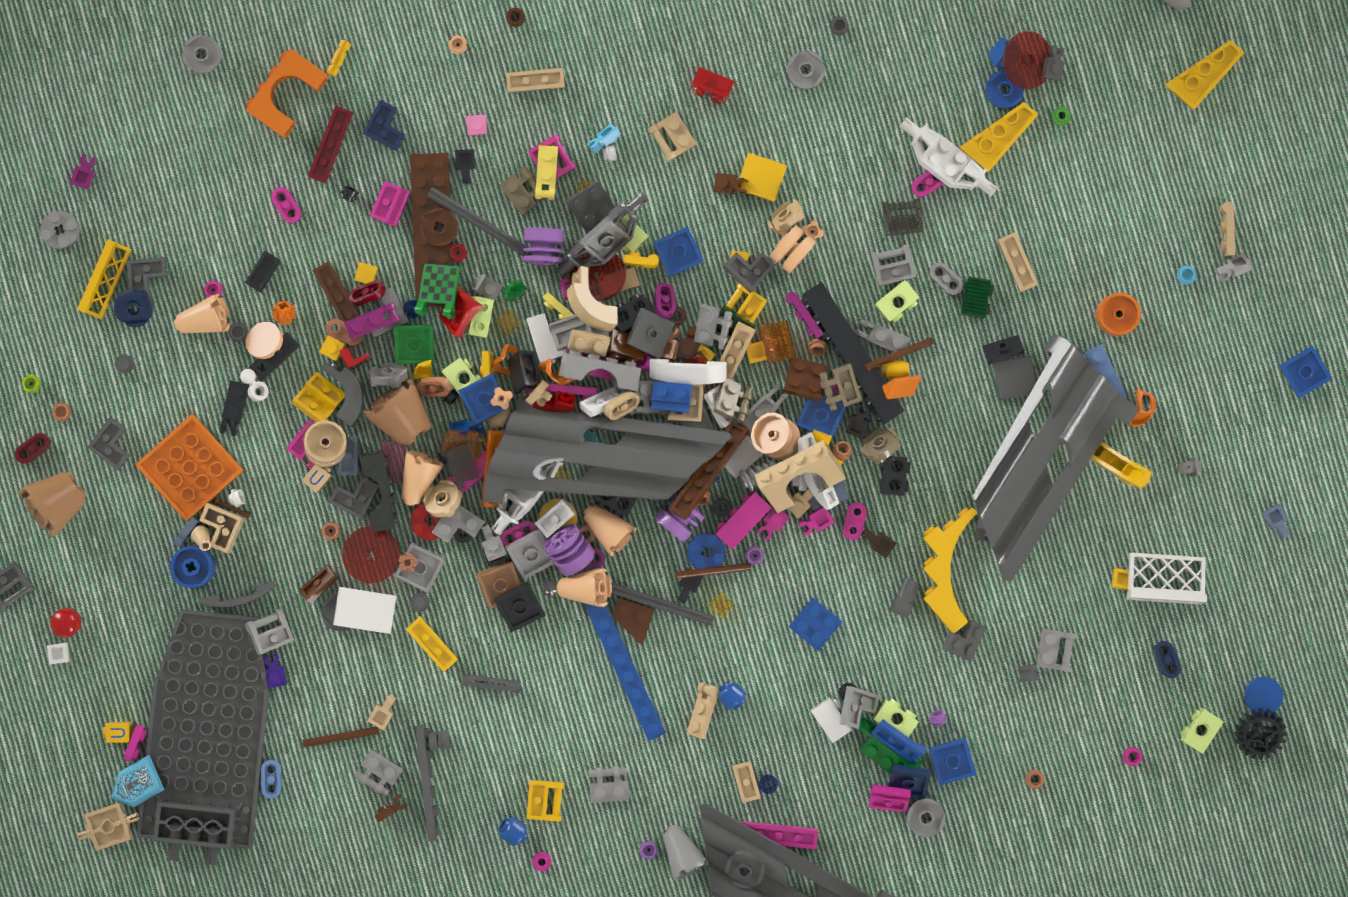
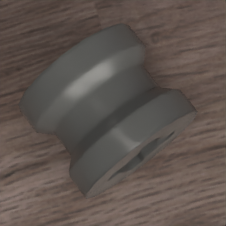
M1037 665L1018 666V671L1021 674L1019 681L1030 682L1038 680L1035 672Z

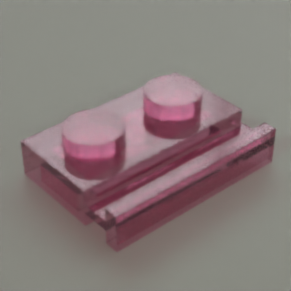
M382 440L379 451L384 450V455H388L390 466L386 467L387 474H391L392 482L400 484L405 465V456L409 446Z

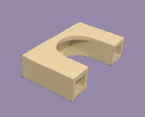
M824 440L755 475L760 490L777 513L795 505L787 484L800 474L816 473L823 478L828 487L846 479L841 464Z

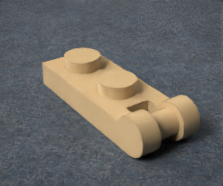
M1225 202L1219 207V212L1223 215V222L1220 223V232L1223 233L1224 241H1221V252H1224V257H1232L1235 255L1234 206L1231 202Z
M701 682L697 688L699 693L687 734L705 739L719 689L713 685L709 686V684Z

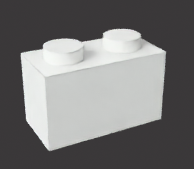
M827 698L810 711L831 742L834 743L852 730L850 727L840 724L841 714L838 710L841 707L836 699L832 701L830 698Z

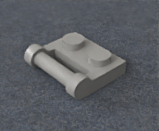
M908 244L902 245L901 248L881 253H871L878 286L916 278ZM901 255L905 256L903 261L880 266L879 261Z
M281 609L257 621L245 623V627L251 636L258 655L294 641ZM276 620L279 622V626L260 634L256 630Z
M1042 628L1036 659L1037 667L1070 672L1071 666L1069 664L1073 640L1076 639V634ZM1060 638H1066L1062 664H1056Z

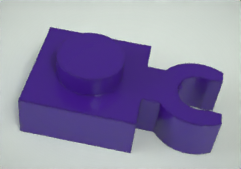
M278 653L274 654V662L269 661L268 655L264 656V662L269 666V669L264 670L268 689L288 684L284 666L278 667L280 659Z

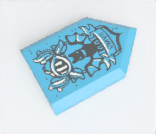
M150 755L118 772L111 799L131 807H136L164 790Z

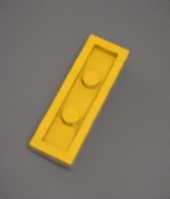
M421 616L406 628L409 634L443 672L458 660L455 654Z

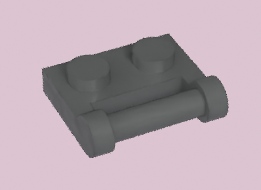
M12 562L0 571V596L20 581L24 586L5 600H2L0 597V609L3 612L23 595L35 590L33 584L27 579L16 562Z

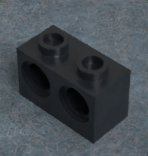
M637 293L628 298L630 302L624 305L622 302L615 305L617 307V327L621 332H626L633 327L639 313L634 309L636 303H644L645 309L654 313L644 294L639 295ZM620 312L628 313L629 318L626 322L618 320Z
M889 456L883 462L880 494L904 496V492H908L909 481L905 480L906 473H910V462H907V457ZM894 461H899L902 465L899 472H895L891 468ZM892 480H897L900 484L897 491L890 489L889 485Z
M595 495L593 498L597 500L596 505L604 509L607 506L612 508V513L620 518L623 515L626 517L629 515L637 500L635 497L612 496L611 499L604 500L601 495ZM622 498L627 499L629 502V506L625 510L618 507V501Z

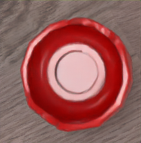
M62 608L51 617L50 627L58 637L68 638L81 628L82 618L75 609Z

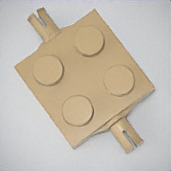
M121 802L86 813L84 818L87 823V830L77 833V836L84 834V836L78 837V840L89 837L94 844L95 850L98 851L133 839L130 823L139 821L140 817H136L139 814L136 812L127 816Z

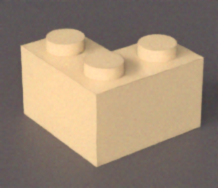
M206 503L199 521L217 528L211 541V547L225 553H231L245 518L214 504Z

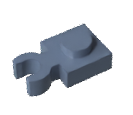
M192 517L173 543L181 547L187 538L191 536L192 530L199 526L201 521L196 517Z

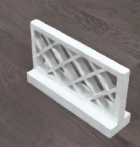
M1129 553V577L1126 600L1198 605L1206 603V557ZM1134 558H1141L1146 565L1138 570L1134 565ZM1155 559H1160L1165 565L1159 571L1151 564ZM1174 560H1178L1184 566L1178 572L1169 565ZM1193 561L1200 562V570L1196 574L1188 566ZM1147 566L1155 573L1149 581L1141 573ZM1166 567L1174 575L1168 582L1160 574ZM1185 568L1193 576L1187 583L1179 576ZM1137 575L1145 582L1142 587H1134V578ZM1156 576L1164 583L1160 589L1155 588L1150 583ZM1175 577L1183 584L1179 590H1174L1169 584ZM1193 579H1196L1200 584V591H1193L1188 584Z

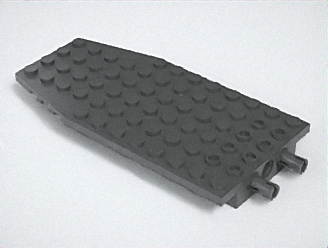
M181 609L174 626L173 634L153 684L146 756L150 755L164 790L140 804V820L138 821L137 837L169 843L167 861H179L180 844L207 847L205 865L211 864V866H217L219 848L253 849L269 691L265 673L264 654H257L245 623L259 620L258 617Z

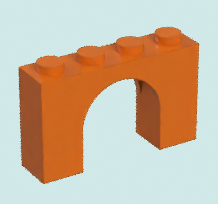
M291 48L282 53L278 66H273L268 74L270 77L266 82L263 81L259 85L257 95L251 97L246 104V111L284 139H286L296 123L275 107L273 93L276 86L285 79L295 78L303 81L319 93L330 78L325 72Z

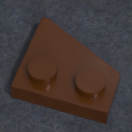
M618 598L612 616L643 645L654 609Z

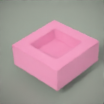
M486 115L466 116L468 136L487 135Z

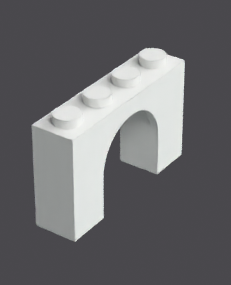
M600 296L594 297L596 301L602 304ZM543 313L527 318L540 363L545 362L547 359H551L553 361L552 364L556 363L555 359L563 357V352L565 353L566 349L557 350L546 314ZM591 327L592 333L609 336V332Z

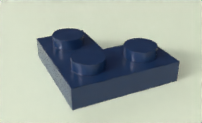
M380 99L363 134L397 152L406 136L404 133L389 126L398 109Z

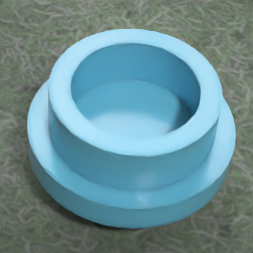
M1182 266L1177 271V279L1180 283L1189 285L1195 281L1196 271L1191 266Z

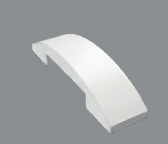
M650 359V378L681 384H713L726 381L727 362L707 361V364L669 363V359Z
M812 432L798 439V453L816 444ZM803 473L810 491L826 510L839 504L833 486L827 487L823 478L816 473Z

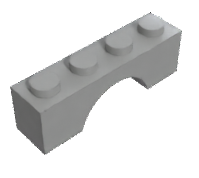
M570 350L569 353L563 352L559 371L560 376L582 380L591 370L605 369L611 375L614 386L637 391L641 368L636 367V363L625 361L624 364L617 363L618 359L609 357L606 358V361L600 360V356L588 354V357L581 356V352Z

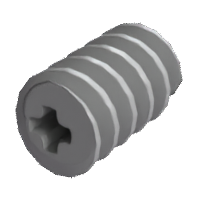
M770 460L768 465L762 463L761 468L759 465H755L754 470L749 467L747 468V473L745 470H740L739 479L743 492L746 494V488L753 492L754 485L760 490L755 475L776 465L775 462Z

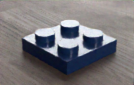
M893 764L888 787L911 790V798L924 799L931 777V770Z

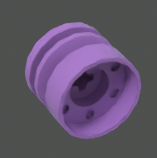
M536 227L524 228V242L531 243L532 247L524 248L523 252L532 253V255L523 256V262L538 266H552L563 263V258L554 257V255L563 254V250L555 248V245L564 243V230Z
M675 493L672 497L676 499L678 495ZM669 500L667 501L669 506L673 504ZM695 507L686 521L663 508L653 517L683 543L692 534L687 525L691 524L694 527H698V524L692 519L695 516L700 521L704 519L697 507Z
M574 524L558 529L544 544L545 552L549 554L551 560L555 561L561 573L566 576L575 574L585 568L595 555L594 548L588 540L584 539V535Z

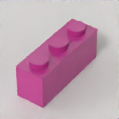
M749 492L741 500L744 504L740 508L735 507L728 514L731 518L726 523L722 521L715 528L717 530L716 535L732 550L772 508L756 492L753 494Z

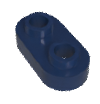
M1167 641L1158 642L1154 646V654L1161 673L1167 678L1177 677L1180 674L1181 666L1173 645ZM1162 647L1166 648L1165 654H1161L1160 649ZM1168 665L1173 666V670L1171 672L1167 671Z

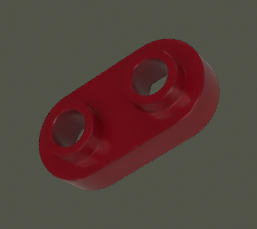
M374 280L356 287L350 293L349 299L355 306H362L382 298L386 287L380 280Z
M37 433L16 448V460L20 463L28 464L50 448L51 440L49 436L44 433ZM40 439L44 440L43 446H39L38 444ZM24 451L29 452V456L27 458L23 456Z

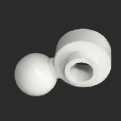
M245 369L241 372L240 378L242 382L250 385L248 388L249 397L256 402L264 400L269 393L267 385L263 382L255 381L256 374L253 370ZM255 389L259 391V395L255 394Z

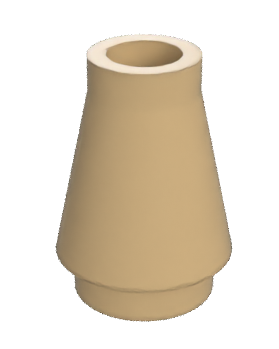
M204 526L195 527L191 533L192 540L202 551L209 550L211 547L209 529Z

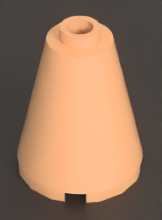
M215 294L176 315L174 320L176 330H179L181 333L228 331L230 323H227L226 318L230 316L224 299L222 297L218 298L219 294Z
M413 450L407 451L401 498L405 504L414 506L420 503L442 469V461H438L439 459L435 457L432 460L426 453Z
M598 505L588 506L583 513L585 515L583 519L610 556H614V551L618 553L631 540L632 536L630 533L632 530L636 532L637 529L633 524Z
M598 568L561 578L556 585V589L562 598L604 607L608 604L606 602L607 597H611L612 593L610 575L605 574L606 569Z

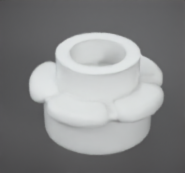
M607 145L606 149H603L604 159L609 160L610 163L617 160L614 145Z
M241 489L231 490V494H229L231 505L240 507L242 504H245V496Z

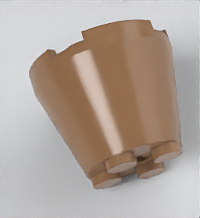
M406 379L401 382L403 386L389 389L370 404L372 407L370 411H364L366 417L399 445H410L417 439L416 435L420 432L423 434L431 428L429 417L415 384L411 379Z
M69 471L31 483L18 490L20 497L26 499L25 504L29 513L42 530L48 529L50 531L48 535L51 538L60 533L85 504V497L87 495L81 487L77 488L74 483L75 479Z

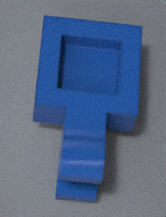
M468 419L450 422L449 427L452 440L471 436V432L476 435L484 434L483 427L477 428V426L482 425V422L477 425L474 421L468 422Z

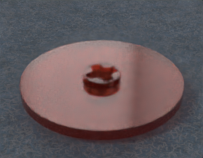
M1032 31L1020 32L1013 36L1006 45L1003 55L1004 71L1009 81L1018 88L1034 89L1042 85L1047 79L1041 77L1044 59L1050 58L1048 54L1049 44L1040 34Z
M585 252L578 258L583 260L592 256ZM617 254L604 265L588 267V287L596 301L612 298L619 293L625 284L626 268L622 259ZM575 267L569 273L570 285H572L573 273L579 269L578 267ZM595 272H598L600 277L597 278Z
M371 526L362 527L354 531L347 538L343 546L342 559L347 572L354 579L363 583L374 584L386 580L395 572L399 564L400 549L398 543L387 530L372 532ZM374 550V554L376 557L374 559L370 558L368 560V555L366 553L368 551L372 552Z

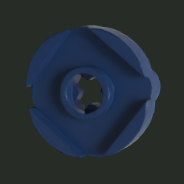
M126 290L118 295L114 305V313L119 321L122 320L129 327L145 325L151 318L154 310L153 302L144 290ZM136 305L138 308L136 312H133V309H129V307Z

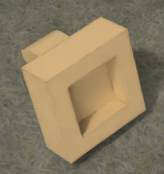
M543 380L530 393L526 401L530 405L536 401L539 406L543 407L546 403L543 398L549 401L552 397L549 392L545 391L549 385Z

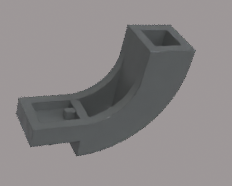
M325 362L321 369L336 378L345 390V401L335 416L351 427H354L364 407V391L361 382L349 368L345 367L341 373V367L333 362L331 364Z

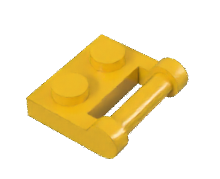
M629 252V255L624 254V265L655 269L659 265V258L655 254L641 257L640 253Z
M738 283L736 291L726 306L733 309L743 292L746 293L748 297L737 313L753 323L768 300L754 291L749 293Z
M530 780L526 819L561 821L560 807L564 782ZM549 788H554L552 814H547Z

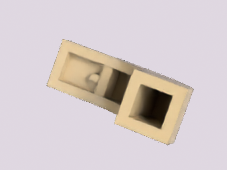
M581 266L573 273L572 285L567 289L569 304L577 317L585 324L597 330L611 332L617 325V307L601 304L593 298L588 287V267Z

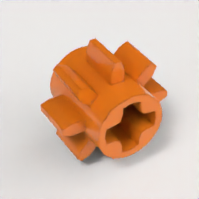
M287 301L278 302L276 307L272 308L273 320H278V323L281 325H288L292 322V319H296L295 306H290V303Z

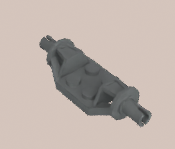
M641 191L629 203L621 199L619 201L620 204L612 209L609 215L583 239H579L571 249L565 250L568 259L556 268L557 272L565 278L575 267H591L607 263L633 239L636 223L640 219L636 211L648 202L649 199ZM628 213L630 217L625 226L621 220ZM585 252L592 256L583 260L578 258Z

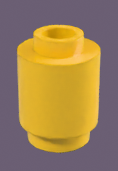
M903 360L889 362L882 365L881 375H885V379L908 377L909 363H905Z

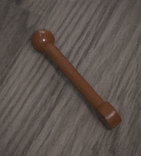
M219 498L213 499L214 505H221L238 512L244 518L250 517L251 513L247 510H240L220 501Z

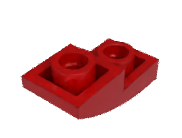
M557 390L556 395H552L549 401L543 398L546 401L543 407L539 406L535 401L533 408L545 411L573 410L576 396Z

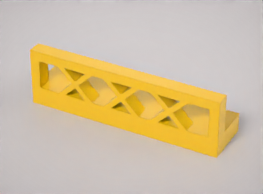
M107 239L77 310L102 320L132 249ZM116 248L126 251L124 258L118 261L114 257ZM115 265L117 274L115 277L108 279L106 271L109 267ZM107 283L110 290L108 294L101 296L98 289L100 285ZM98 300L102 306L99 314L90 311L92 303Z

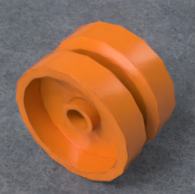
M1114 293L1105 297L1098 304L1095 311V320L1098 327L1105 334L1111 336H1122L1133 331L1141 318V309L1138 302L1131 295L1125 293ZM1117 311H1119L1118 314H1121L1120 318L1116 316Z

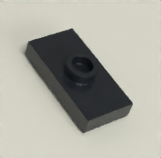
M264 251L244 283L262 293L280 265L281 260Z
M1019 335L982 346L988 365L1025 354Z

